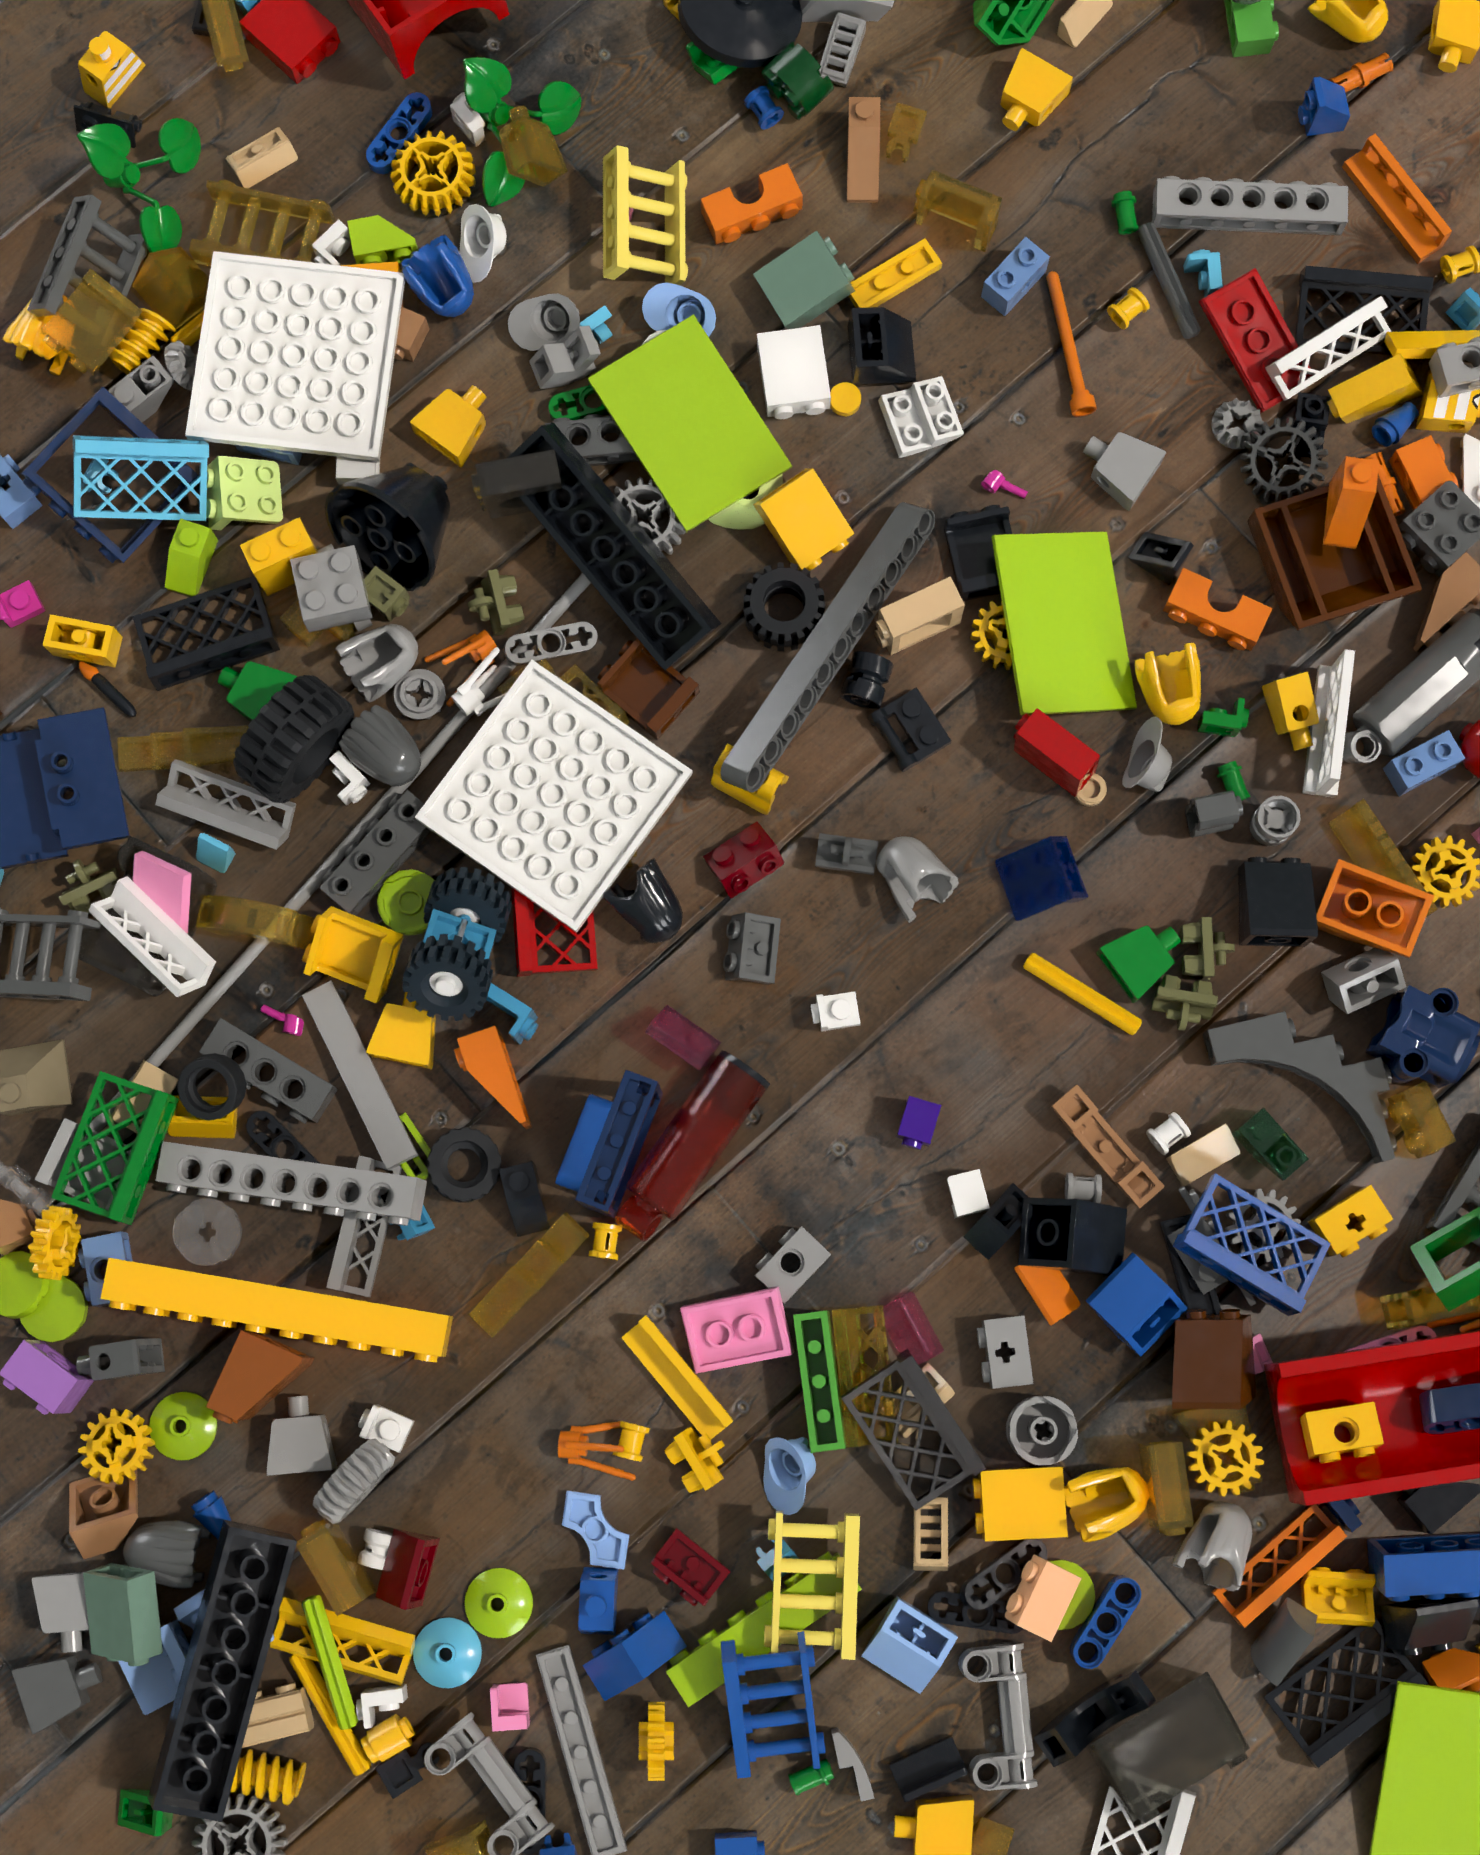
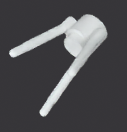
M495 647L486 656L469 678L457 688V692L451 696L452 700L466 716H469L473 711L477 716H480L487 709L498 705L506 695L505 693L485 703L481 702L485 696L479 687L498 667L492 665L486 672L483 673V671L499 653L498 647Z

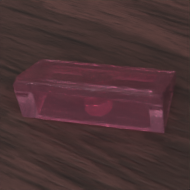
M912 1291L877 1309L899 1354L908 1348L918 1365L944 1351Z

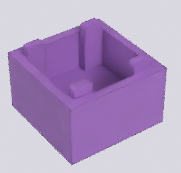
M23 1340L0 1371V1375L5 1378L3 1385L10 1390H14L16 1387L38 1403L36 1409L44 1415L49 1412L52 1414L71 1413L94 1382L90 1375L80 1376L74 1363L41 1340Z

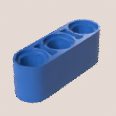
M593 1094L588 1096L560 1166L555 1184L575 1192L579 1191L613 1104L612 1101Z
M1118 1575L1113 1577L1094 1604L1092 1612L1082 1623L1070 1644L1071 1657L1079 1666L1085 1669H1093L1098 1667L1104 1660L1140 1602L1141 1589L1135 1580L1125 1575ZM1122 1583H1129L1132 1588V1595L1126 1601H1118L1115 1596L1116 1588ZM1109 1612L1114 1618L1113 1626L1107 1631H1101L1097 1627V1619L1102 1613ZM1085 1642H1091L1095 1646V1654L1089 1660H1082L1078 1655L1079 1647Z

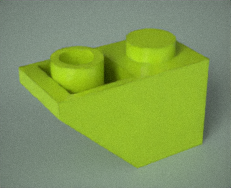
M379 215L347 221L356 264L398 261V264H401L405 258H410L412 252L418 251L414 237Z

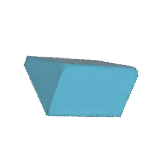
M200 833L197 843V860L220 873H225L236 854L229 845L205 833Z

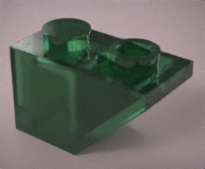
M1264 1107L1256 1111L1232 1132L1254 1159L1282 1181L1286 1180L1309 1159Z

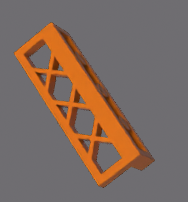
M1376 133L1367 138L1363 149L1344 161L1342 168L1416 263L1419 264L1444 246L1452 230Z
M1317 1504L1309 1505L1246 1561L1243 1576L1247 1573V1581H1242L1241 1584L1246 1585L1245 1601L1235 1609L1223 1595L1227 1590L1216 1588L1211 1593L1234 1620L1245 1628L1341 1543L1347 1535L1339 1525H1335L1329 1520ZM1314 1513L1326 1528L1316 1537H1304V1521ZM1298 1527L1297 1536L1290 1535ZM1284 1539L1297 1540V1552L1291 1560L1278 1559V1544ZM1303 1541H1311L1302 1549ZM1272 1551V1558H1264ZM1258 1562L1272 1563L1271 1577L1265 1583L1252 1582L1253 1567ZM1277 1563L1285 1564L1277 1571ZM1252 1586H1258L1259 1588L1251 1594Z

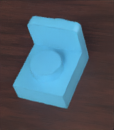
M1197 250L1187 255L1183 265L1184 272H1199L1198 286L1199 290H1204V297L1223 287L1220 252L1210 253L1209 250Z

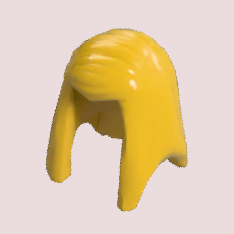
M1315 0L1308 7V11L1319 21L1327 24L1346 39L1356 43H1367L1380 36L1388 21V9L1383 0Z
M63 295V301L75 309L72 301ZM30 300L16 319L9 325L2 340L17 346L15 356L22 361L27 350H33L34 354L44 357L46 360H50L55 356L49 371L51 374L59 376L68 358L76 325L57 312L55 315L35 316L27 310L31 302Z
M1187 643L1184 645V650L1171 652L1168 656L1165 654L1154 656V652L1150 651L1145 653V659L1135 660V673L1146 703L1155 717H1158L1163 723L1168 725H1181L1192 719L1200 708L1201 672L1196 645L1194 643Z
M1129 1467L1086 1472L1068 1481L1067 1485L1064 1486L1065 1503L1070 1508L1069 1515L1075 1523L1076 1531L1080 1532L1083 1542L1104 1539L1125 1528L1144 1512L1149 1499L1147 1483L1137 1471Z

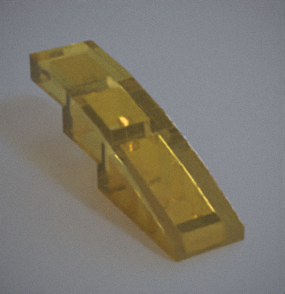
M249 727L183 728L181 732L150 733V736L117 737L119 772L170 769L171 763L175 759L193 766L233 762V759L236 757V748L240 745V739Z
M567 1212L564 1213L543 1237L537 1240L524 1256L505 1273L468 1315L492 1338L495 1337L590 1235Z

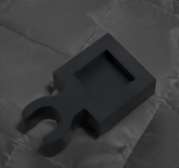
M431 1743L421 1745L417 1753L412 1757L404 1749L375 1768L392 1799L423 1780L418 1770L426 1767L423 1752L432 1745ZM439 1756L432 1760L434 1765L439 1762Z

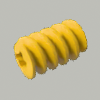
M140 308L138 314L141 319L132 318L130 323L133 329L125 328L123 330V335L126 339L117 337L115 344L118 349L109 347L107 350V354L112 362L126 375L142 364L141 359L147 360L151 357L148 352L149 349L160 352L161 348L156 340L168 342L169 339L164 333L165 329L174 333L176 331L172 324L154 311Z
M249 1749L244 1758L239 1757L230 1792H236L240 1785H242L243 1795H250L255 1788L256 1798L262 1799L268 1791L270 1802H276L282 1794V1802L288 1806L299 1795L306 1771V1762H303L299 1769L295 1771L293 1759H289L283 1768L280 1767V1756L276 1755L271 1764H267L266 1752H263L258 1760L255 1761L253 1760V1749Z

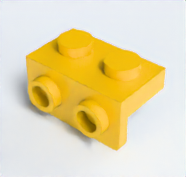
M1326 1567L1312 1568L1304 1575L1301 1581L1302 1606L1317 1615L1316 1623L1372 1627L1375 1623L1373 1587L1376 1583L1375 1574H1366L1365 1571L1360 1569L1332 1572L1331 1569Z

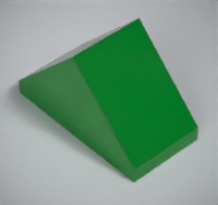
M120 1790L117 1822L119 1826L152 1836H161L172 1828L173 1813L152 1810L148 1800L150 1790Z

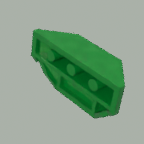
M975 0L973 4L974 25L995 46L1029 43L1055 0Z

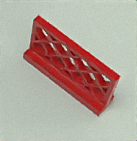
M511 887L517 977L543 973L595 971L598 969L593 911L586 920L587 926L578 935L541 907L534 914L535 903ZM543 911L557 923L547 936L535 928V919ZM560 926L575 938L564 952L549 940ZM586 932H587V936H588V942H586V941L582 938V936H583ZM536 936L542 940L538 946L536 944ZM579 942L589 950L590 963H576L567 953ZM546 943L560 957L552 965L538 966L537 952ZM562 959L569 963L558 965Z

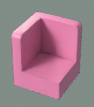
M526 1682L494 1684L490 1688L492 1732L527 1729L530 1725L528 1684Z

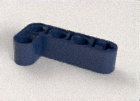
M1480 1383L1432 1389L1419 1395L1423 1430L1426 1433L1444 1434L1480 1429Z

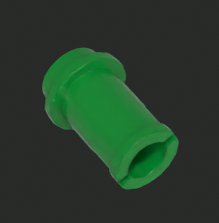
M1121 191L1114 194L1111 206L1116 211L1118 233L1126 235L1136 232L1139 229L1134 204L1137 201L1136 197L1132 196L1131 191Z
M1236 761L1219 766L1217 778L1222 779L1226 791L1233 790L1235 796H1240L1241 801L1250 798L1251 796L1240 773V770L1243 769L1242 766H1238Z
M827 1758L820 1760V1769H813V1765H810L795 1773L788 1774L792 1788L797 1796L823 1783L827 1786L830 1784L829 1781L835 1778Z

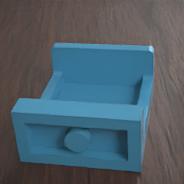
M491 983L486 1000L517 1019L508 1034L519 1045L524 1039L529 1041L539 1025L536 1023L537 1015L532 1008Z

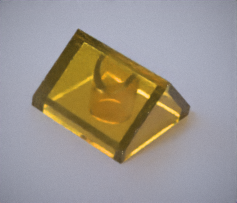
M180 246L149 253L132 286L154 312L165 318L177 330L205 307L209 278Z

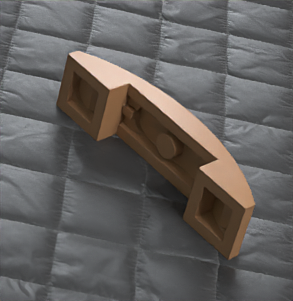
M1077 1084L1051 1106L1083 1149L1139 1209L1165 1187L1149 1167L1136 1157L1099 1114V1109Z

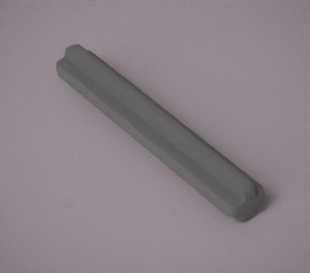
M1153 222L1143 224L1139 227L1138 235L1179 329L1185 339L1195 337L1200 332V326L1156 226Z

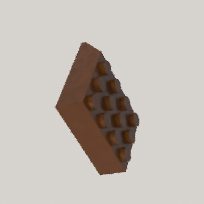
M1379 475L1376 494L1356 549L1323 545L1329 485L1256 508L1250 515L1247 522L1279 608L1297 631L1422 590Z

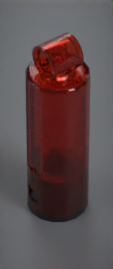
M721 1050L628 1181L626 1187L634 1195L619 1210L615 1220L616 1223L642 1242H645L656 1231L663 1215L670 1220L676 1219L766 1092L770 1083L744 1062L730 1053Z

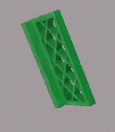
M100 1071L51 1198L112 1220L132 1225L179 1098ZM109 1081L117 1084L121 1097L106 1104L102 1092L106 1082ZM125 1087L133 1089V1091L127 1093ZM141 1093L152 1096L147 1109L136 1114L130 1099ZM125 1102L131 1117L115 1125L109 1109ZM103 1113L109 1128L93 1135L90 1128L92 1118ZM134 1123L138 1132L134 1142L124 1146L118 1130ZM112 1134L119 1149L103 1157L96 1141ZM91 1144L97 1160L81 1167L78 1160L80 1149ZM122 1155L125 1162L123 1173L112 1178L105 1162ZM100 1165L106 1181L90 1188L84 1173ZM79 1176L85 1192L74 1198L63 1195L68 1181ZM107 1187L110 1188L113 1195L109 1210L98 1207L93 1195ZM88 1197L90 1204L81 1200Z

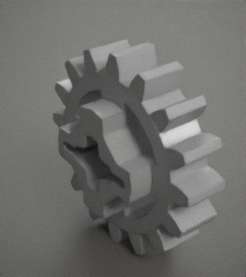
M1262 1189L1255 1190V1198L1267 1205L1273 1206L1280 1213L1292 1219L1291 1214L1297 1209L1295 1206L1289 1208L1285 1206L1288 1197L1283 1196L1277 1200L1275 1199L1276 1190H1269L1266 1196H1264ZM1250 1205L1240 1207L1242 1217ZM1252 1208V1215L1249 1219L1244 1221L1245 1226L1260 1222L1255 1208ZM1227 1213L1226 1217L1233 1221V1225L1226 1227L1225 1231L1238 1229L1234 1213ZM1266 1215L1267 1221L1272 1220V1218ZM1292 1219L1298 1224L1301 1223V1220L1299 1219ZM1278 1222L1269 1224L1273 1241L1274 1236L1279 1230H1284V1233L1278 1243L1289 1240L1285 1226ZM1254 1228L1247 1230V1233L1256 1240V1246L1251 1244L1252 1250L1267 1246L1262 1229ZM1240 1232L1235 1233V1237L1229 1243H1239L1241 1247L1238 1254L1243 1253L1245 1249ZM1290 1244L1276 1248L1279 1259L1284 1257L1282 1248L1292 1250ZM1269 1250L1254 1253L1255 1260L1259 1258V1255H1262L1264 1262H1271Z

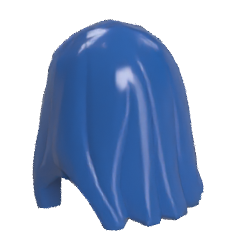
M445 234L431 240L430 244L426 243L421 246L418 251L411 253L410 258H405L401 262L402 271L409 288L436 314L456 317L463 314L472 304L474 288L470 274L457 247Z

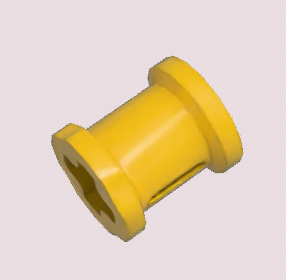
M1473 245L1466 247L1464 252L1453 256L1444 255L1441 257L1440 268L1445 280L1451 284L1463 275L1471 272L1473 274L1480 273V255Z
M1131 287L1127 291V295L1116 305L1111 304L1108 306L1107 312L1111 320L1119 328L1125 330L1129 326V322L1140 312L1145 313L1149 310L1150 305L1142 292L1135 287Z
M593 1222L592 1228L595 1229L593 1250L589 1251L588 1256L618 1260V1254L615 1252L618 1233L622 1232V1226Z
M621 1421L620 1427L622 1432L618 1445L623 1446L624 1451L613 1452L612 1455L642 1462L643 1456L640 1453L645 1434L649 1433L650 1428Z

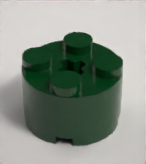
M790 42L761 72L768 82L766 87L769 89L770 94L777 100L783 97L789 103L786 106L788 111L797 120H800L803 116L806 117L834 90L828 75L822 79L819 71L821 68L820 64L801 45L797 43L794 46V42Z

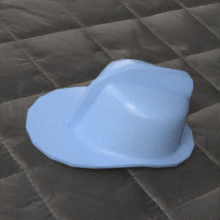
M665 282L656 284L648 290L643 299L642 311L644 319L656 331L668 330L693 314L708 337L715 328L716 314L714 307L709 299L698 292L677 284Z
M775 1437L769 1439L765 1445L764 1490L768 1501L774 1509L783 1511L785 1515L797 1513L804 1503L806 1483L816 1471L815 1457L809 1449L807 1438L800 1437L798 1439L786 1440Z

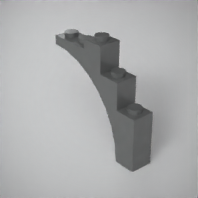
M1285 1011L1209 1029L1202 1034L1211 1066L1236 1062L1265 1064L1288 1070L1312 1081L1331 1095L1352 1117L1366 1139L1375 1164L1395 1159L1394 1152L1397 1151L1396 1139L1392 1132H1388L1385 1119H1388L1387 1107L1382 1099L1379 1100L1378 1094L1390 1090L1389 1084L1392 1083L1390 1069L1387 1064H1383L1381 1057L1342 1066L1341 1061L1344 1060L1343 1049L1339 1041L1335 1042L1333 1034L1294 1043L1293 1038H1296L1295 1025L1291 1018L1287 1019Z

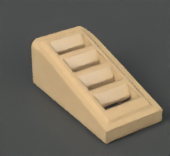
M936 1497L917 1511L914 1509L913 1570L948 1571V1498ZM921 1509L941 1510V1516L921 1515ZM921 1524H941V1530L921 1529ZM921 1538L941 1539V1544H921ZM921 1553H941V1559L921 1558Z

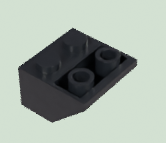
M884 307L852 308L847 326L852 384L916 382L911 321Z

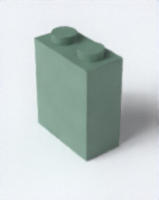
M815 231L753 273L787 329L803 327L855 292L850 281L855 279L845 262L839 265L834 255L839 253L829 236L823 239L818 231Z
M114 1563L84 1572L91 1654L106 1657L107 1661L128 1662L129 1666L145 1665L149 1662V1658L162 1654L155 1572Z

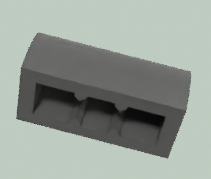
M1288 1597L1251 1645V1657L1255 1666L1277 1687L1314 1639L1317 1622L1316 1614Z

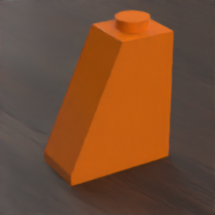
M1348 456L1344 458L1329 482L1323 545L1356 549L1376 494L1379 460Z

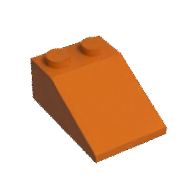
M1338 859L1316 912L1318 929L1342 939L1410 958L1434 895Z
M492 1026L457 1038L459 1048L454 1049L459 1067L463 1068L464 1072L468 1071L525 1129L532 1128L503 1036L498 1028Z

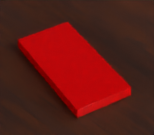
M1254 268L1198 302L1257 409H1260V413H1263L1283 401L1265 367L1299 346L1257 269ZM1303 361L1299 362L1296 365L1302 366ZM1288 369L1280 374L1289 390L1297 386L1300 376L1299 371ZM1306 374L1305 380L1313 375Z

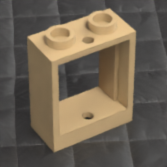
M951 576L879 609L878 621H876L877 630L874 633L881 648L887 647L890 655H893L960 624L965 604Z

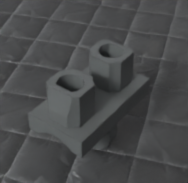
M819 833L815 867L874 875L878 841Z

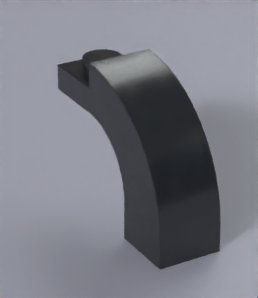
M1136 1670L1125 1676L1119 1674L1093 1689L1061 1712L1034 1739L1052 1766L1056 1767L1075 1758L1095 1738L1116 1723L1149 1708L1156 1699Z

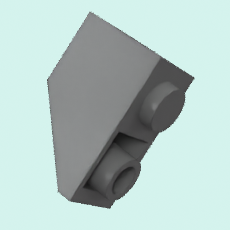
M153 355L108 391L141 422H144L158 410L174 379Z

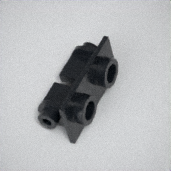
M90 101L81 103L80 106H73L76 131L81 132L97 124H115L126 132L130 139L131 147H136L135 132L139 133L142 129V120H139L137 115L116 111L114 116H111L110 108L94 104Z

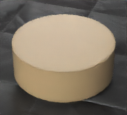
M1094 773L1083 789L1076 795L1075 799L1084 806L1098 805L1104 799L1107 792L1104 779ZM1086 774L1083 779L1085 780L1090 774Z

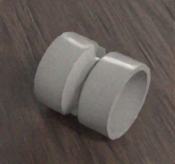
M1272 796L1266 799L1251 816L1249 825L1253 838L1265 846H1277L1284 843L1298 828L1301 820L1300 811L1296 803L1284 796Z

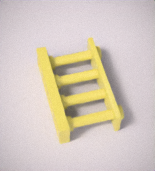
M618 145L603 157V278L615 280L629 268L665 275V282L681 285L686 281L688 266L685 263V189L687 186L685 161H677L666 172L634 166L629 161L628 148ZM629 178L665 186V202L631 195L629 191ZM629 208L664 215L665 232L631 225L629 221ZM629 238L665 245V262L631 255L629 251Z
M777 1510L775 1519H769L768 1540H775L772 1625H765L764 1647H771V1653H778L779 1644L799 1645L797 1632L804 1631L806 1645L834 1646V1650H840L841 1659L855 1660L859 1514L844 1513V1521H838V1525L783 1523V1511ZM782 1537L837 1539V1543H843V1557H837L836 1560L782 1558ZM781 1572L836 1574V1578H842V1592H836L835 1596L780 1594ZM780 1608L835 1610V1614H841V1628H834V1632L779 1629Z

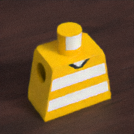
M107 31L102 32L99 37H95L90 41L89 49L78 62L84 92L107 108L113 106L146 66L130 47Z
M1429 370L1415 429L1467 433L1475 423L1476 417L1480 418V389L1439 398L1431 370Z

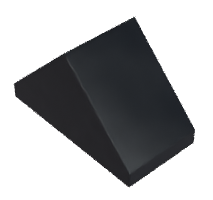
M1144 532L1128 558L1131 562L1170 585L1187 560L1194 545L1190 541Z

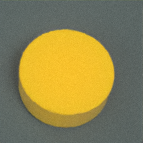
M842 382L832 388L830 392V407L834 413L839 416H851L858 411L861 404V393L854 384Z

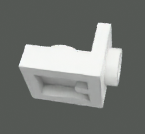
M465 92L459 94L450 105L453 121L474 146L477 147L486 140L483 129L485 122L478 112L470 108L465 98Z
M339 219L312 244L316 255L314 258L315 263L339 265L334 257L341 256L348 249L351 242L349 230Z
M338 750L329 760L336 766L332 770L334 775L344 785L350 781L337 795L347 806L351 802L357 803L368 792L366 788L370 783Z
M855 991L823 996V994L816 995V1004H811L813 1024L820 1023L821 1031L860 1026Z
M376 1404L373 1405L371 1410L366 1408L358 1424V1427L362 1429L359 1437L364 1439L376 1438L381 1444L383 1443L389 1449L400 1453L415 1421Z
M407 1684L368 1688L361 1693V1699L356 1700V1711L358 1720H363L364 1729L372 1728L376 1724L374 1706H378L379 1711H390L400 1708L399 1703H403L408 1698Z

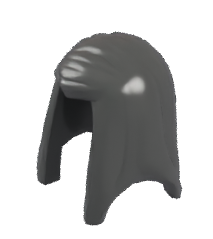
M374 705L371 711L364 710L360 717L353 719L350 723L351 729L344 731L342 740L339 742L341 749L349 760L361 771L390 786H402L412 781L420 770L421 754L413 737L402 723L378 705Z
M158 1521L143 1524L137 1527L127 1538L123 1548L124 1560L127 1566L154 1571L157 1584L173 1589L191 1588L193 1583L202 1582L205 1575L204 1572L195 1571L194 1564L197 1557L195 1550L199 1547L200 1538L210 1539L212 1534L204 1526L185 1521Z

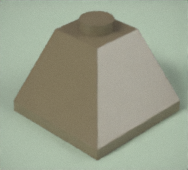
M65 1040L0 1050V1114L14 1116L73 1105Z

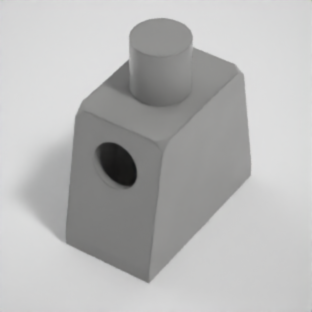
M1118 432L1109 445L1093 436L1083 453L1097 461L1091 478L1128 511H1130L1166 454L1164 450L1122 432Z
M308 1396L287 1397L289 1418L272 1420L267 1476L337 1469L326 1416H309Z
M84 1572L40 1575L32 1578L42 1632L61 1633V1653L82 1651V1630H89Z

